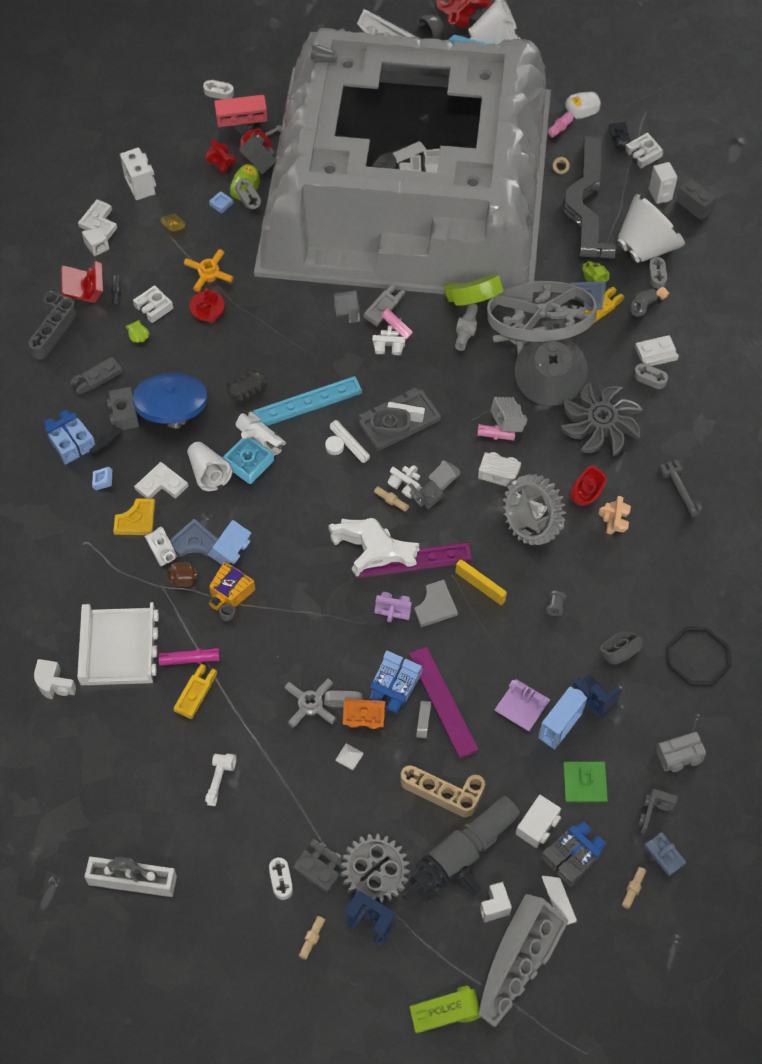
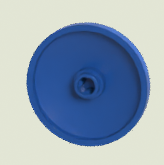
M166 373L148 378L139 384L134 391L133 402L136 412L149 421L178 423L189 420L202 412L207 404V390L204 384L195 377L180 373Z

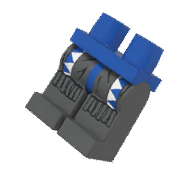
M585 822L580 823L576 827L572 825L551 847L542 852L541 859L554 872L558 870L557 875L570 887L599 859L601 851L606 844L599 836L591 842L586 838L591 829Z

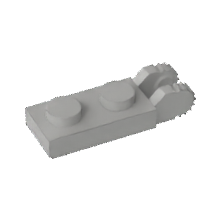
M393 283L368 308L363 317L378 327L384 320L381 314L387 308L392 311L405 295V291L401 290L394 297L391 294L395 291L397 285Z

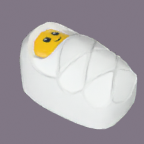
M583 92L569 96L565 107L576 119L597 113L600 110L601 101L595 92Z

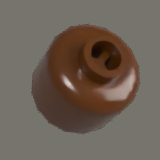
M190 562L173 563L167 570L168 582L176 588L192 586L194 579H197V570L195 567L193 568Z

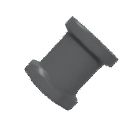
M551 591L549 594L550 603L546 607V612L552 616H562L563 602L567 596L561 591Z

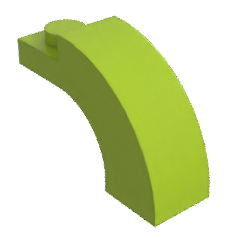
M485 275L480 279L467 283H447L444 285L448 302H455V305L481 302L504 292L499 275Z

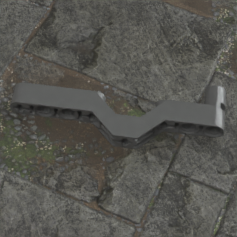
M585 136L582 178L566 189L564 213L580 226L579 257L614 259L616 243L599 242V215H595L583 204L585 197L594 191H599L601 177L602 137Z

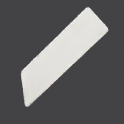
M419 141L394 152L393 154L397 159L396 164L410 158V155L423 152L426 148Z
M542 876L553 907L569 920L567 925L576 922V917L561 879Z

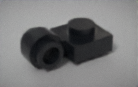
M626 122L609 124L612 140H615L616 148L625 149L626 144L631 142Z

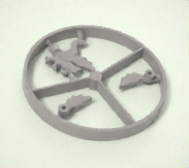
M534 281L510 286L503 289L504 292L492 297L487 306L488 322L494 330L513 339L533 342L556 341L578 335L593 325L597 315V304L592 294L581 287L556 281ZM543 292L535 299V303L549 300L551 292L562 293L545 304H534L511 298L526 293ZM577 297L587 302L591 306L592 312L590 315H587L584 312L585 308L580 307L577 309V306L572 305V309H569L567 306L561 307L560 305ZM497 305L521 310L513 318L504 317L503 323L498 321L491 313ZM524 311L534 314L523 329L510 326L512 323L523 321V318H525ZM546 316L551 319L566 318L568 321L564 328L532 330L539 319ZM577 317L583 320L575 324L574 318Z

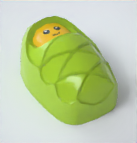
M243 165L235 174L230 186L232 197L241 200L235 190L236 182L241 179H247L255 191L259 187V172L253 165ZM240 183L241 186L239 187V189L245 190L247 194V191L245 189L247 185Z

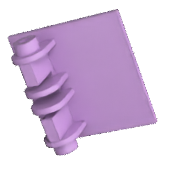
M515 679V681L512 680L510 683V688L494 711L525 730L530 731L550 699Z

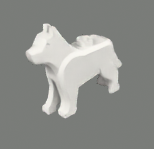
M374 518L366 520L342 519L340 524L329 525L331 540L334 545L339 544L342 540L353 544H362L364 552L354 562L352 567L355 576H359L360 572L364 569L383 566L390 562H401L408 567L417 564L415 558L417 551H419V543L404 542L391 538L388 529H383Z

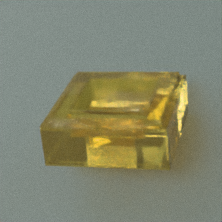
M176 214L164 216L161 219V223L171 232L184 229L186 224Z

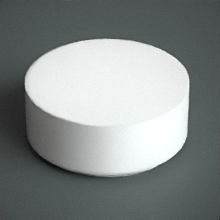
M338 436L329 437L325 443L326 451L331 455L342 453L344 441Z

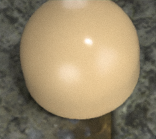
M558 157L553 161L552 169L558 174H564L569 169V162L564 157ZM559 162L565 165V169L562 171L556 167V164Z

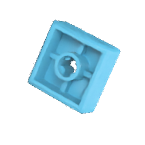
M241 438L222 457L229 462L232 472L249 484L274 461L273 453L253 438Z

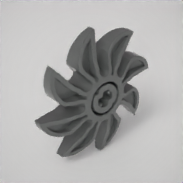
M590 382L581 390V406L565 398V414L571 421L578 423L561 425V430L567 436L574 439H583L588 433L593 434L581 448V452L593 453L602 448L604 436H606L610 442L614 457L623 448L624 434L622 432L639 441L640 427L631 416L627 415L642 413L643 409L637 403L627 399H621L615 405H611L623 387L610 386L603 389L599 398L600 402H597Z

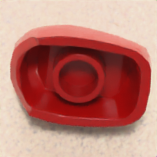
M595 466L586 468L576 479L570 490V499L578 506H585L595 501L606 484L605 474Z

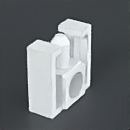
M648 133L626 144V152L629 155L639 148L638 151L633 153V158H637V165L640 168L663 156L662 148Z
M155 285L133 300L134 307L141 310L142 313H146L151 323L173 309L172 301Z

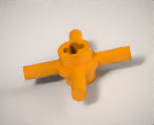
M218 249L212 259H205L201 263L188 258L185 259L184 265L197 269L200 275L199 280L193 287L196 292L201 290L205 282H213L217 278L232 283L234 277L219 271V266L217 265L224 255V251Z

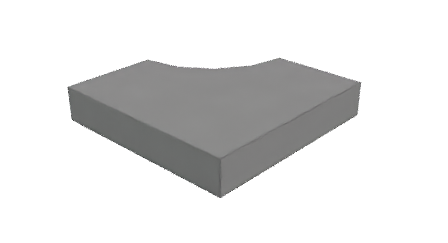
M444 580L426 585L424 601L414 608L420 627L458 616L457 609Z

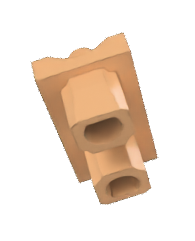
M617 496L616 501L606 503L605 507L599 509V515L604 518V522H607L606 533L612 534L615 531L624 533L628 529L629 522L621 519V516L627 517L631 506L623 503L624 497Z

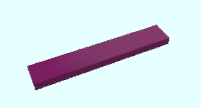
M469 543L419 549L415 558L417 564L408 567L401 562H390L383 566L364 569L357 578L456 565L460 559L466 563H471Z
M427 646L409 653L410 661L422 666L423 672L419 679L458 758L461 759L478 752V747Z

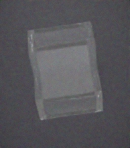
M356 291L334 294L336 316L347 315L349 323L360 322V307Z

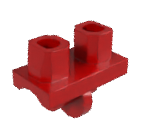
M211 140V148L206 152L207 155L205 157L208 164L214 163L222 173H225L227 168L234 166L235 163L233 154L227 155L228 149L225 144H218L216 140Z

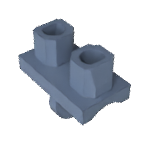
M662 832L645 844L646 849L668 876L686 864V861L675 849L674 844H671Z

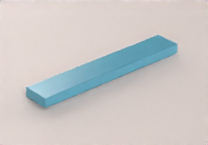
M354 376L253 410V413L261 419L259 422L268 426L362 394V389Z

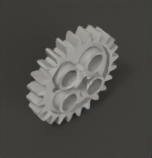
M368 834L367 841L361 836L359 844L353 841V849L347 847L346 852L349 855H343L342 859L345 862L340 865V868L345 869L340 874L341 877H347L343 885L350 884L348 892L354 890L357 893L359 890L372 899H377L380 904L383 903V898L390 902L391 895L397 897L399 895L397 890L403 891L405 888L401 883L406 884L408 882V879L404 876L410 873L409 870L404 869L409 865V862L403 861L407 854L399 853L402 846L395 848V840L388 843V836L380 840L379 834H377L375 839H372L371 834ZM371 851H379L381 858H374ZM389 857L390 860L382 864L378 871H374L366 880H360L370 872L372 867L375 868L382 860ZM360 863L364 865L365 871L360 872L356 870L355 864ZM385 867H392L395 874H387ZM376 880L379 888H372L369 885V881Z

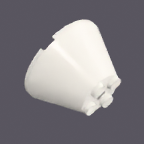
M496 0L477 22L469 28L470 39L487 44L495 43L497 45L503 40L520 39L515 34L514 29L517 27L505 0Z
M636 194L618 235V245L625 252L628 250L631 258L636 263L683 247L685 241L680 233L676 234L671 229L673 227L672 223L646 198L639 199L640 195Z

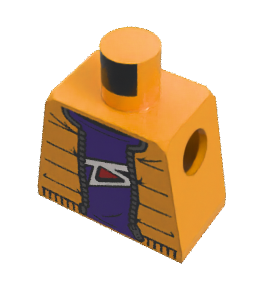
M224 562L210 584L209 588L213 599L209 602V605L217 611L223 604H230L235 608L254 592V580L227 562Z

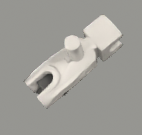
M249 412L248 416L242 413L236 422V426L242 431V438L252 437L270 450L274 456L281 453V449L286 442L262 422H259L261 419L253 412Z

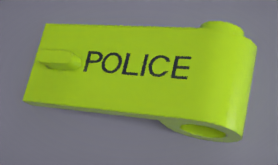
M470 986L460 987L456 993L410 1006L415 1033L457 1021L470 1022L481 1018L479 1016L480 1008L475 989H470Z

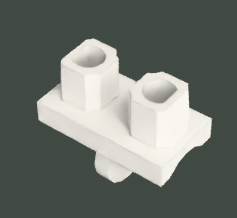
M388 325V330H381V336L373 335L375 354H385V346H392V354L401 355L403 347H405V337H398L399 331H392V326Z
M415 465L410 468L404 466L402 471L406 475L394 467L391 468L390 472L392 475L387 482L391 487L397 490L402 482L405 483L406 486L402 493L410 499L412 498L409 493L411 489L408 486L410 483L418 491L422 489L420 484L413 480V478L416 480L420 478V475L416 473L418 467Z
M159 527L154 532L144 536L160 566L178 557L163 527Z

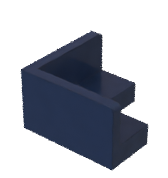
M587 675L583 680L579 677L574 681L572 687L584 693L585 697H587L586 705L599 718L617 704L622 687L618 685L613 691L608 693L591 675Z

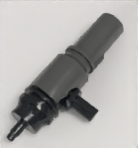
M502 796L473 822L465 824L462 831L456 830L424 856L422 861L416 864L415 871L408 876L412 886L403 894V899L407 901L417 893L427 898L434 892H440L443 890V887L449 885L448 879L450 877L455 883L460 881L469 894L474 897L482 888L469 874L470 866L479 859L480 851L483 852L497 840V836L520 817V812L516 805L508 797Z

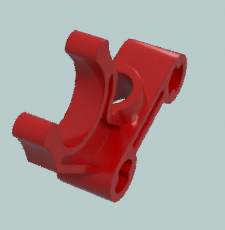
M436 0L438 8L449 15L448 20L450 24L465 29L469 24V17L480 7L488 8L492 0H450L447 4H445L444 0Z

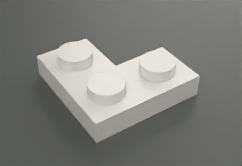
M98 199L78 222L79 227L82 229L102 232L107 237V240L117 229L116 223L105 219L112 211L111 205Z
M160 462L134 487L146 499H151L161 489L176 499L189 486L184 479Z

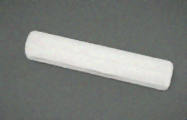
M335 420L330 424V429L344 441V444L362 463L370 459V454L339 421Z

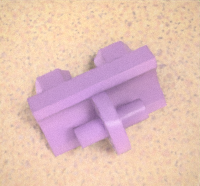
M382 592L381 596L377 595L374 613L388 616L387 622H392L393 617L409 620L412 602H410V597L401 596L399 599H394L390 593Z

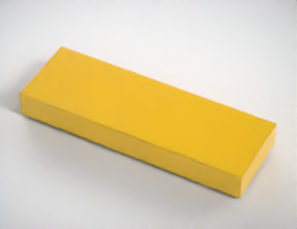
M460 559L456 563V574L501 606L506 601L507 591L465 561Z

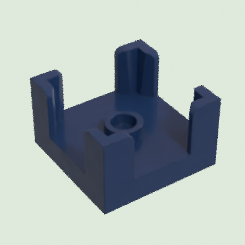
M359 890L344 912L347 916L345 924L352 929L356 928L363 915L370 921L375 922L376 925L373 930L377 935L373 941L381 947L396 925L395 912Z

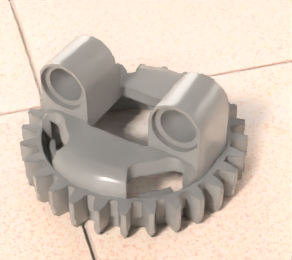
M528 474L517 478V480L512 481V485L508 486L509 491L505 492L507 498L503 499L506 502V505L502 506V508L506 509V513L503 515L507 516L508 519L505 523L510 524L508 529L514 530L513 535H518V540H523L524 543H529L530 545L548 543L550 540L555 539L554 535L560 534L559 531L564 528L565 519L561 515L566 514L562 510L565 504L560 501L563 496H558L560 490H554L555 484H549L550 479H544L543 475ZM521 491L522 496L519 505L513 506L518 496L516 492ZM543 497L549 515L536 521L529 501ZM529 527L535 530L538 534L531 536L532 533L524 528Z

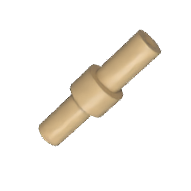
M379 486L375 488L374 493L384 498L385 502L391 506L395 505L405 512L408 510L409 505L398 499L397 495L392 492L388 493Z
M638 867L633 880L629 882L626 888L628 892L622 903V906L626 909H630L635 895L639 894L642 887L640 884L646 873V870L642 867Z
M317 916L311 931L307 932L304 938L305 943L299 954L300 958L306 960L313 945H316L320 937L318 934L325 921L324 918Z

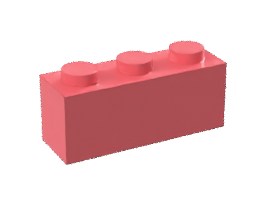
M264 95L214 101L218 127L268 121Z

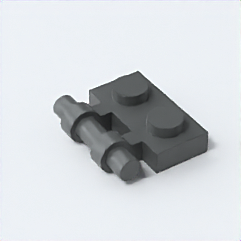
M313 839L309 846L315 849V852L311 854L305 850L294 864L293 870L328 893L340 877L335 868L337 866L340 867L341 863L345 861L342 859L343 856L338 852L334 853L327 848L325 843ZM322 855L331 860L328 865L319 860Z

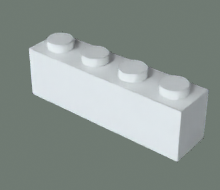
M89 857L85 873L88 885L173 897L177 878L174 868L138 864L144 869L146 877L144 878L141 873L137 874V883H135L130 876V869L124 868L110 872L107 864L113 860Z

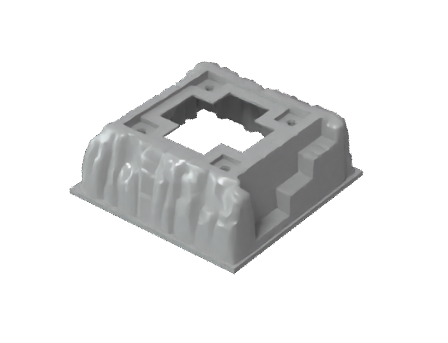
M320 28L318 32H310L302 46L296 67L292 71L266 212L262 222L254 276L388 289L394 283L397 285L395 290L446 294L444 285L447 283H467L480 279L485 275H499L503 289L521 283L534 282L551 90L546 89L545 65L537 46L532 41L525 39L503 40L498 45L492 43L484 46L477 42L468 41L463 43L456 41L452 44L448 40L442 41L440 39L419 40L416 37L396 35L386 37L383 34L353 33L345 31L343 28L338 31L331 28ZM318 44L336 51L335 62H314V60L310 59L312 45L317 46ZM379 82L444 87L448 88L447 95L482 98L477 148L441 146L437 173L366 167L370 139L335 136L343 86L378 89ZM533 292L511 298L532 302Z

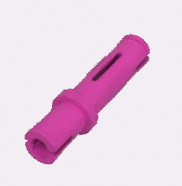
M197 648L195 651L159 653L160 666L220 661L219 648L207 650Z

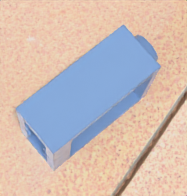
M569 687L541 724L538 738L554 750L583 714L587 697H585L582 691Z

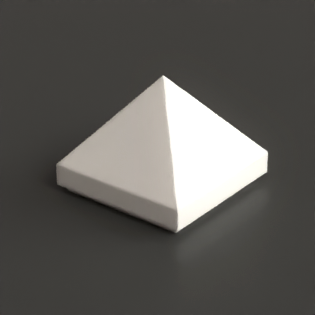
M346 743L335 761L354 770L364 753Z

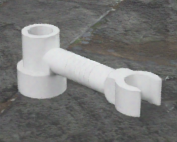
M214 754L212 765L216 766L211 787L206 795L205 802H208L207 805L216 806L223 771H233L235 769L236 755Z

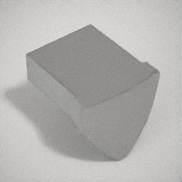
M443 460L429 478L443 491L460 475V470Z

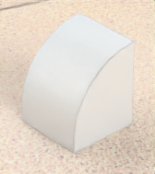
M97 230L82 231L84 243L94 256L109 250L107 237L102 232Z

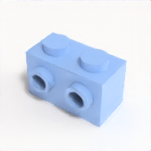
M232 520L207 555L221 565L224 562L234 565L240 557L238 554L239 550H244L249 544L250 540H248V537L251 535V532Z

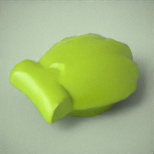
M139 320L126 326L129 338L133 342H144L149 336L148 329L141 325Z

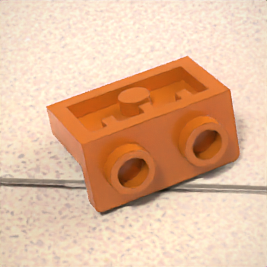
M344 699L343 725H348L349 727L368 726L371 729L384 727L385 701Z

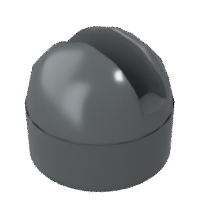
M224 604L219 608V616L223 621H231L234 618L235 608L232 605Z

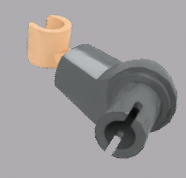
M661 287L657 291L651 289L638 293L630 305L631 313L635 316L644 315L648 305L657 301L658 297L661 300L665 299L669 292L665 287Z

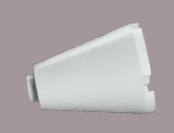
M195 442L189 446L187 453L199 487L205 491H215L218 489L217 486L221 484L224 486L232 475V468L229 462L202 442Z

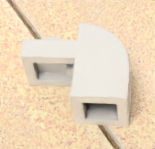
M38 659L34 671V679L40 692L45 697L53 699L55 692L61 696L75 695L76 686L74 681L59 678L61 669L58 662Z

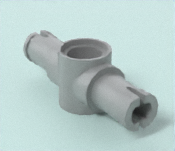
M469 304L466 314L463 317H459L456 328L458 337L455 348L458 350H464L468 339L475 335L477 327L475 317L478 311L476 304Z

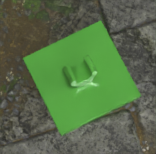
M563 762L566 802L608 801L605 762Z

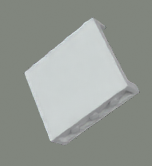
M150 602V608L92 610L90 604L82 605L78 680L80 685L153 683V676L157 675V665L154 664V657H157L158 654L157 645H154L155 639H158V628L155 627V621H159V612L155 610L153 602Z

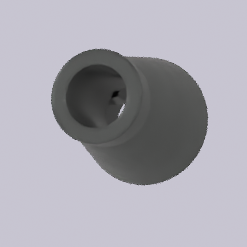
M318 44L317 46L312 45L310 59L314 60V62H335L336 51Z

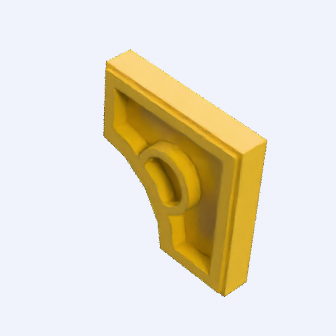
M135 499L134 505L130 510L123 514L115 515L114 535H147L152 533L155 499Z

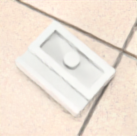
M670 335L638 342L635 345L640 360L650 366L675 361L679 357Z

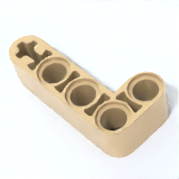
M406 766L401 771L400 781L404 789L461 817L473 815L484 793L485 781L479 775L470 776L463 789H460L414 766ZM431 784L434 788L426 790L423 786ZM476 784L480 787V789L473 790L470 788V786ZM444 793H450L453 797L450 799H445L442 795ZM468 802L471 804V807L464 808L461 806V803Z

